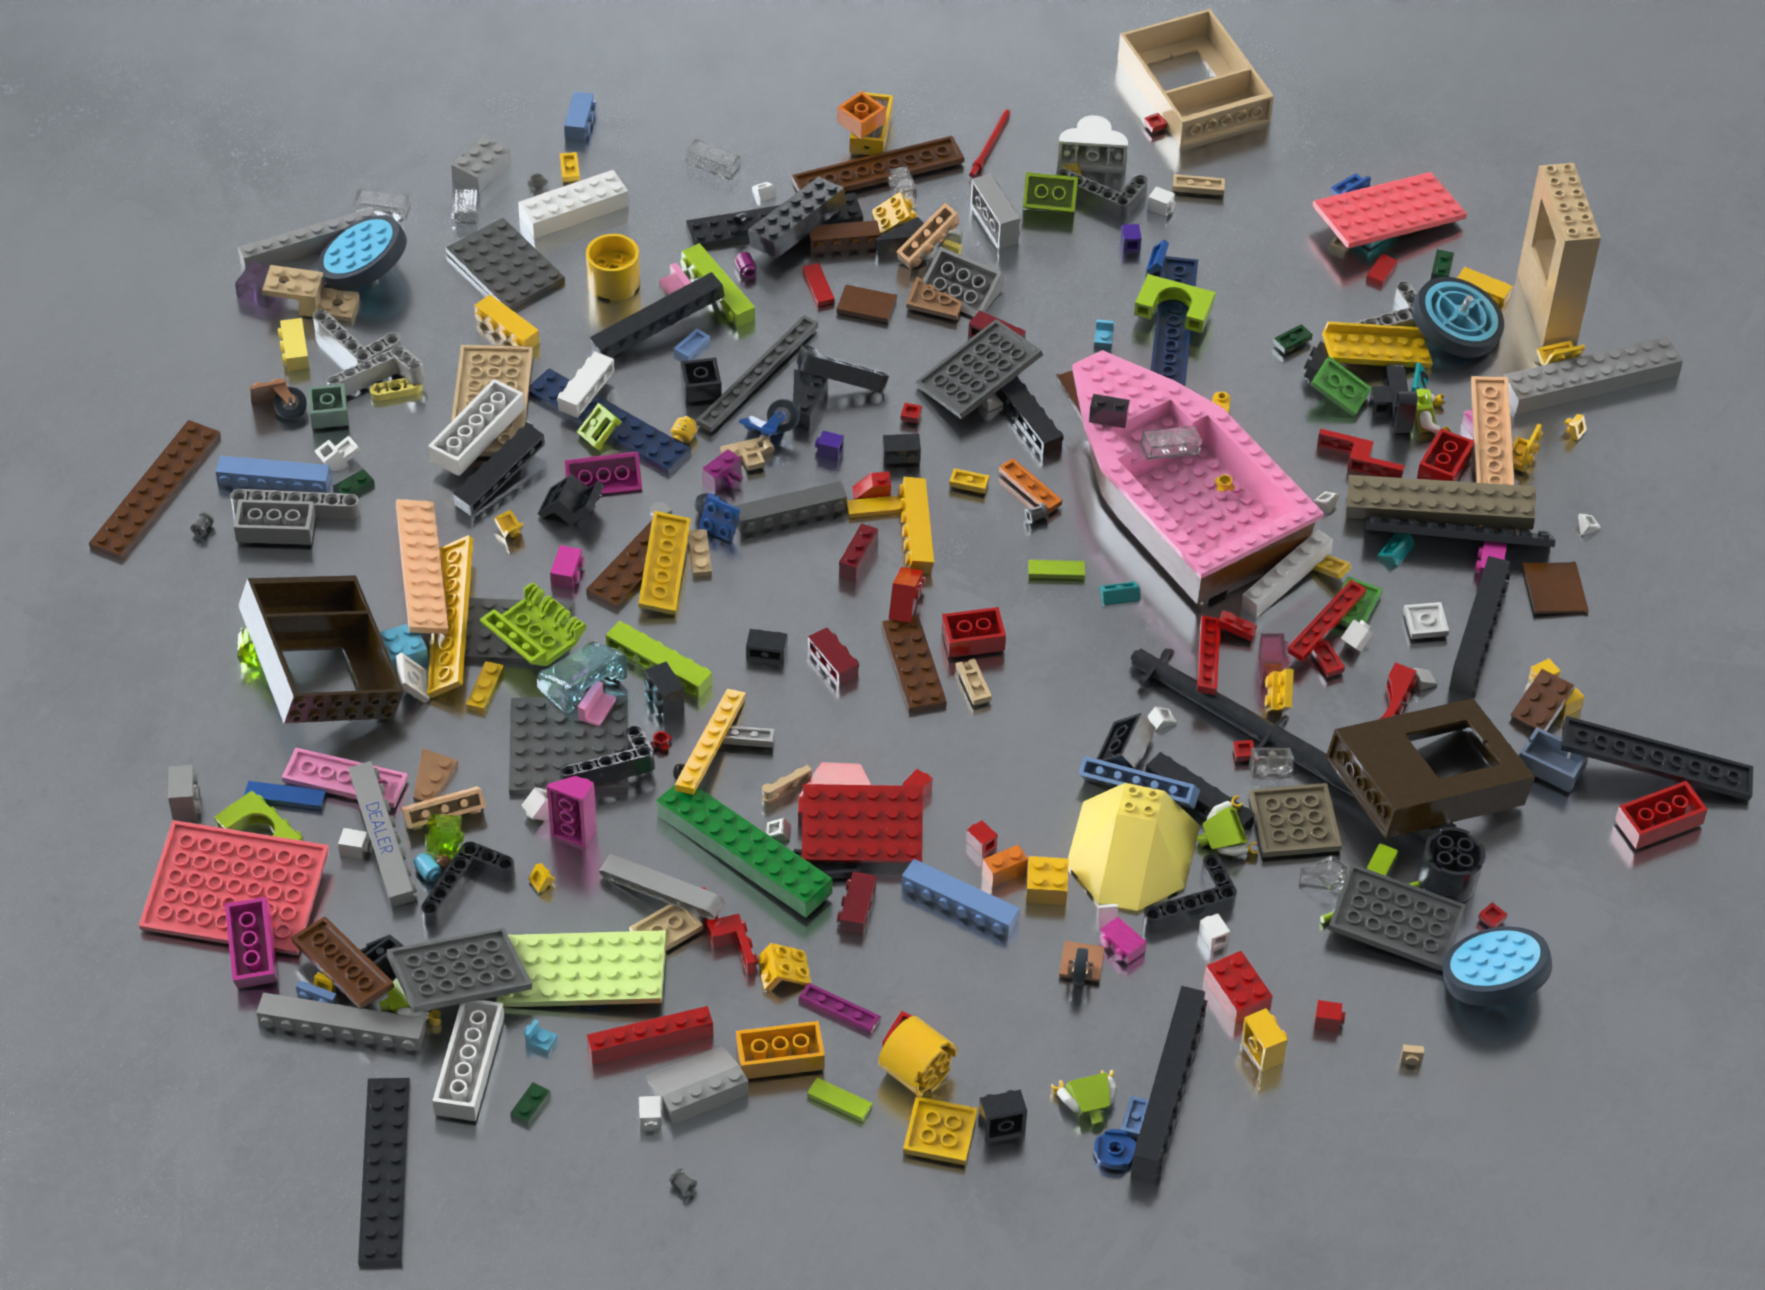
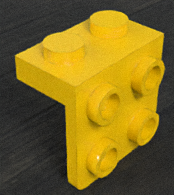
M900 192L872 210L874 219L878 220L881 234L889 232L904 221L909 222L918 217L917 213L912 209L914 207L912 201L909 198L906 199Z
M1570 340L1540 347L1536 352L1541 365H1547L1580 357L1585 350V346L1573 347Z
M1541 424L1536 426L1529 440L1519 436L1516 437L1512 445L1513 469L1524 472L1527 466H1531L1534 459L1533 455H1537L1540 449L1538 442H1540L1543 435Z
M770 943L758 956L764 990L772 991L781 980L806 986L808 983H811L806 953L803 950Z

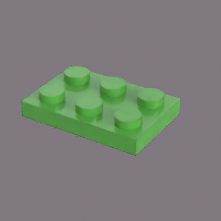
M1330 356L1324 361L1310 383L1312 387L1351 416L1357 414L1371 391L1369 385Z
M1347 576L1342 588L1350 580H1353L1367 588L1366 594L1338 624L1349 627L1353 620L1359 623L1362 620L1367 623L1382 595V588Z

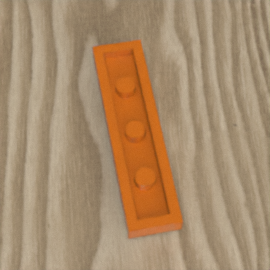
M1012 458L999 467V472L1036 504L1044 503L1048 513L1062 505L1063 500L1015 459Z

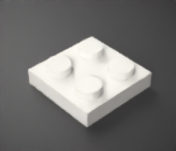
M1441 602L1404 605L1403 611L1411 639L1449 636V628Z
M400 653L396 656V669L403 690H406L421 702L426 703L430 700V696L426 694L427 670L403 653Z

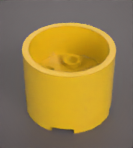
M605 234L589 243L586 248L587 284L590 292L597 298L600 296L610 299L611 302L622 301L632 297L640 285L639 248L635 241L621 234Z
M912 1016L903 1021L889 1036L880 1052L878 1065L914 1094L922 1097L927 1090L932 1092L948 1075L951 1070L949 1065L952 1057L957 1056L958 1048L922 1019Z

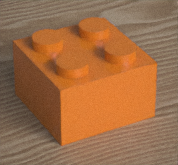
M863 91L837 107V123L860 139L885 124L886 107Z

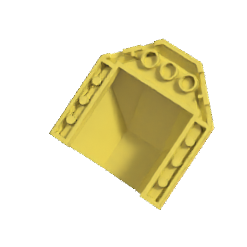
M1124 783L1083 802L1068 857V868L1070 871L1073 870L1078 877V881L1086 891L1088 890L1097 905L1118 904V910L1139 913L1145 907L1151 904L1155 905L1167 899L1169 895L1185 890L1200 825L1165 791Z

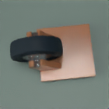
M277 378L271 382H257L249 386L251 404L274 400L276 413L284 419H297L306 410L307 400L304 393L298 388L287 387L286 379Z
M1064 941L1059 976L1073 978V984L1083 985L1085 980L1100 982L1105 946Z

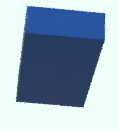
M1165 239L1152 249L1146 272L1150 275L1163 266L1169 242Z

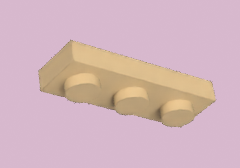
M1178 174L1173 176L1172 191L1224 195L1225 178Z
M689 530L688 539L693 577L712 576L707 530Z

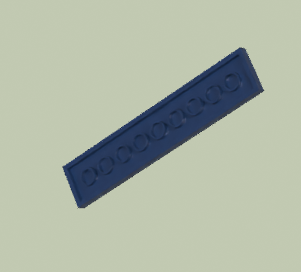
M1165 256L1161 278L1196 287L1198 259ZM1166 300L1158 304L1150 371L1185 386L1191 330L1185 329L1186 315L1190 308L1181 301Z
M550 368L529 385V396L580 425L584 423L596 405L600 403L622 421L619 426H616L607 440L628 452H638L640 459L668 475L691 454V448L673 439L671 436L598 395H595L578 418L559 411L557 397L567 387L570 379ZM611 420L607 422V424L604 426V428L598 435H601L604 432V430L610 424Z

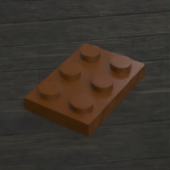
M1541 669L1510 714L1511 718L1534 730L1538 727L1547 731L1576 689L1575 685Z

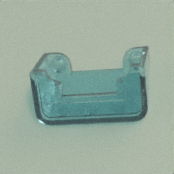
M597 641L589 642L549 668L542 670L538 674L537 688L565 714H568L574 710L572 706L574 700H580L581 692L607 676L611 680L616 678L619 682L627 678V657L623 652Z

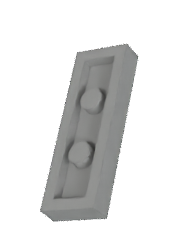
M730 726L721 744L773 748L775 729Z

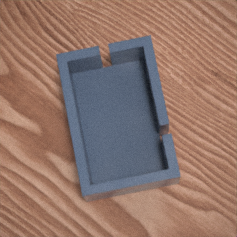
M1536 727L1529 741L1521 750L1519 757L1529 770L1532 771L1534 776L1570 792L1586 768L1589 757L1571 753L1570 759H1568V752L1561 750L1562 738Z

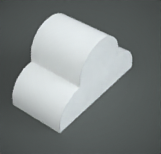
M1095 115L1086 116L1078 122L1077 128L1068 129L1060 135L1057 167L1126 171L1128 140L1122 133L1112 131L1111 124L1107 119Z

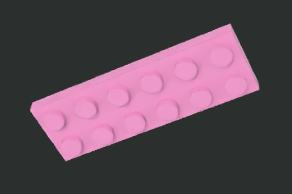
M296 747L282 775V782L311 789L326 790L327 793L357 799L348 768L362 763ZM373 765V768H378L380 774L378 783H382L386 795H383V799H388L390 807L395 808L407 782L408 774Z

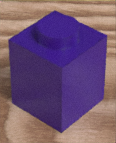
M1139 224L1122 225L1121 242L1123 252L1141 251L1142 237Z
M822 431L821 436L817 437L815 442L817 456L838 461L844 448V435Z

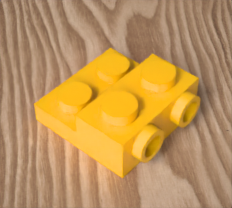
M1285 669L1281 672L1273 671L1266 677L1265 686L1268 688V695L1265 696L1264 704L1267 707L1268 713L1282 714L1292 708L1294 669Z

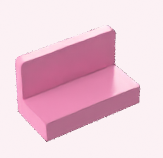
M677 262L670 265L671 275L659 279V284L667 295L691 283Z
M595 680L578 705V720L599 727L616 703V697L603 693V682Z

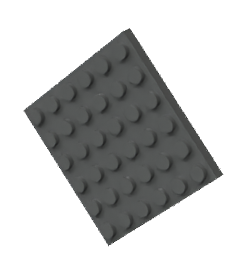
M611 695L616 697L617 701L599 727L578 720V705L585 696L511 698L509 795H527L534 788L547 790L549 783L560 781L559 770L564 766L627 751L628 695ZM628 778L594 786V792H628Z

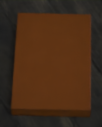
M845 285L836 308V313L888 323L897 300V295Z

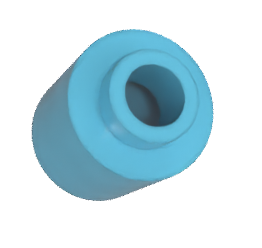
M426 853L416 856L413 863L419 874L427 882L438 880L441 876L442 868L432 856Z

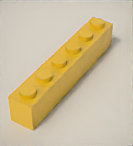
M904 477L902 484H899L898 495H902L899 507L903 509L901 523H904L902 529V536L905 537L903 549L907 552L905 555V565H908V568L923 570V574L931 575L934 565L926 479Z

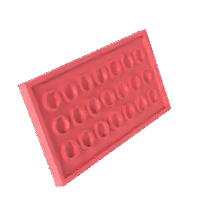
M1432 172L1313 201L1314 209L1347 248L1463 220L1467 216L1464 209Z

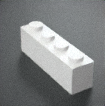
M597 352L588 357L585 365L577 371L573 380H570L564 391L559 393L557 397L559 411L578 418L614 373V359Z

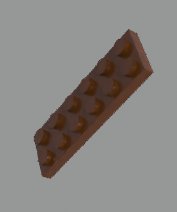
M652 520L586 589L587 595L618 610L642 583Z
M914 615L911 623L896 620L881 621V627L909 713L947 706V700L919 615Z
M325 916L291 937L292 943L359 1009L364 1008L395 988L393 981Z

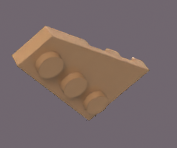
M916 277L906 303V308L957 320L962 309V302L947 293H941L935 289V286L928 285L922 282L921 278Z
M422 748L413 795L414 802L418 803L439 797L458 767V760Z

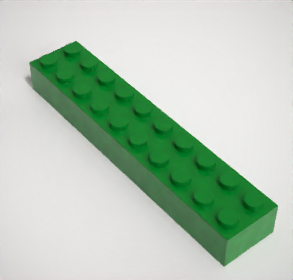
M674 784L656 800L657 816L805 918L833 893L832 878L699 787L693 795L675 791Z

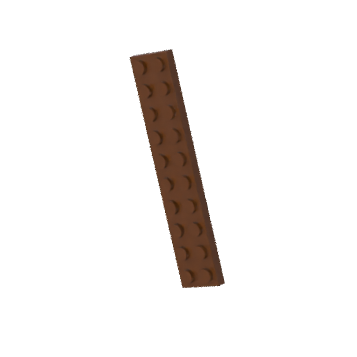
M948 136L793 174L792 182L799 192L817 177H821L843 187L845 192L964 163L965 157L953 136Z
M188 420L90 540L89 548L122 560L221 437L220 431Z

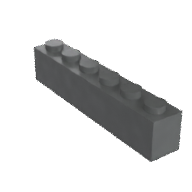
M841 481L734 505V507L741 509L737 526L740 534L846 510L847 494Z

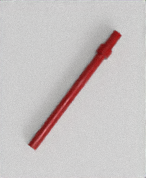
M1006 109L1003 112L982 152L973 162V168L969 173L971 178H975L978 171L984 166L985 158L1011 114L1009 110Z

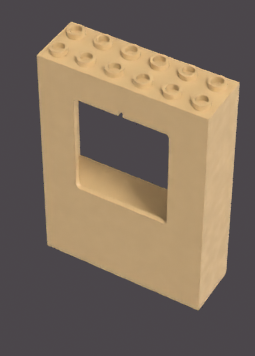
M1211 9L1120 34L1118 60L1154 112L1159 113L1167 122L1166 129L1179 147L1271 121L1274 95ZM1197 52L1215 76L1165 91L1148 65L1169 60L1171 57L1176 58Z
M1574 163L1539 166L1517 272L1541 347L1570 340L1573 346H1577L1601 240Z

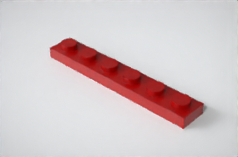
M1350 580L1287 647L1286 653L1303 661L1366 594L1367 588Z
M1202 615L1200 621L1197 692L1216 695L1220 627L1216 625L1219 618Z

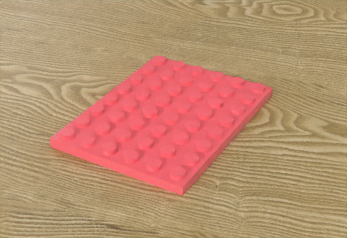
M172 820L139 928L140 930L229 944L225 904L266 897L271 911L275 952L298 955L300 950L292 943L291 937L307 927L328 856L329 845Z

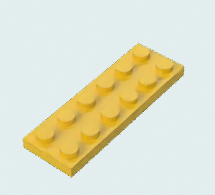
M654 511L638 608L675 615L691 518Z

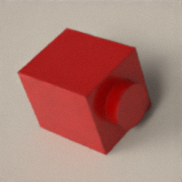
M916 769L903 782V785L923 786L924 799L932 791L933 778L929 774Z
M983 820L977 824H972L968 828L966 842L982 857L997 847L998 834Z
M1318 1000L1314 1029L1339 1032L1340 1024H1344L1346 1012H1342L1343 1003Z

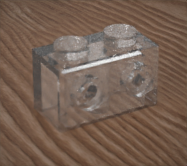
M908 167L890 169L888 183L893 190V195L900 192L915 205L917 202V188Z
M1251 748L1249 770L1252 778L1260 780L1265 778L1279 780L1291 778L1294 761L1291 749Z

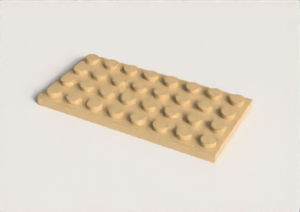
M461 345L452 421L493 379L524 393L525 409L479 456L491 457L495 451L503 447L508 439H511L516 434L519 428L525 426L533 347Z

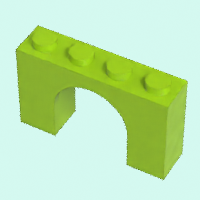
M1148 274L1135 301L1134 315L1151 319L1159 303L1166 300H1178L1190 308L1186 315L1185 329L1202 333L1214 307L1216 292Z
M250 791L214 816L215 825L219 828L242 831L253 825H264L274 831L273 836L304 840L298 830H293L290 823L285 818L282 819L274 807H269L264 798L253 791Z

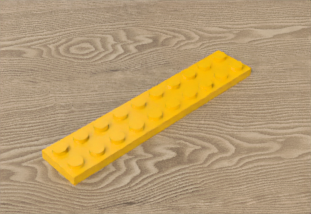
M469 535L439 548L448 633L431 634L426 693L430 698L460 687L463 684L474 540Z

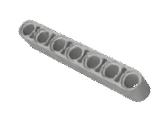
M236 489L230 494L232 510L235 513L237 512L239 499L311 501L314 502L315 514L319 518L354 519L360 515L359 498L354 494Z
M609 854L599 870L600 875L609 881L711 920L715 919L725 903L722 897L713 892L613 854Z

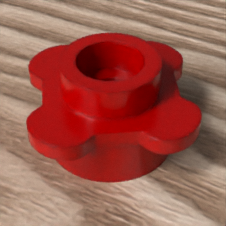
M658 731L653 735V741L650 744L652 748L662 749L663 751L668 750L672 736L664 731Z

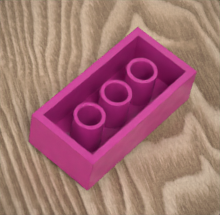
M266 897L226 903L225 912L232 978L237 989L278 982L271 911Z

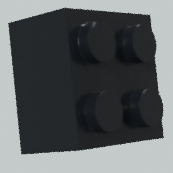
M716 357L680 361L681 380L686 402L718 399L722 395V383Z
M667 661L645 669L646 678H644L646 690L644 692L647 700L653 703L655 713L657 715L660 714L663 721L685 713L684 687Z
M1021 1089L1015 1091L1008 1090L1004 1093L988 1094L980 1097L978 1122L984 1142L1025 1134L1027 1108Z

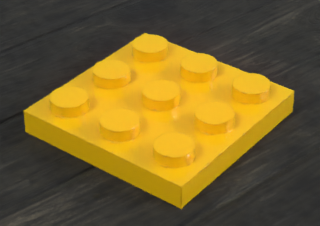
M916 1096L903 1153L966 1165L978 1108Z

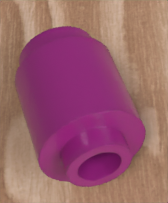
M740 252L734 259L735 264L742 276L751 278L757 272L755 262L749 252Z

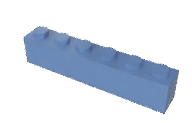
M220 456L215 471L217 484L297 492L328 493L332 478L330 465Z
M1084 756L1078 774L1086 781L1112 788L1128 783L1162 790L1178 805L1195 809L1200 790L1190 783Z
M913 859L902 875V888L906 891L915 893L927 901H932L944 909H949L963 918L966 917L980 926L993 930L997 934L1008 937L1019 921V907L916 859Z

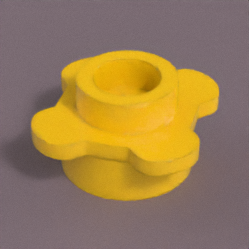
M1223 474L1215 479L1219 492L1233 491L1235 489L1233 478L1230 475Z

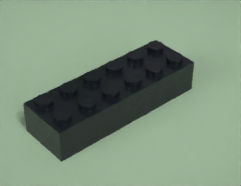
M817 177L748 229L750 246L774 258L779 257L847 205L844 188L826 179Z

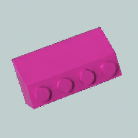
M638 452L563 460L565 478L572 474L587 487L600 481L604 485L601 491L602 494L642 489Z
M577 776L549 783L547 785L550 835L586 849L597 833L594 783L586 778Z

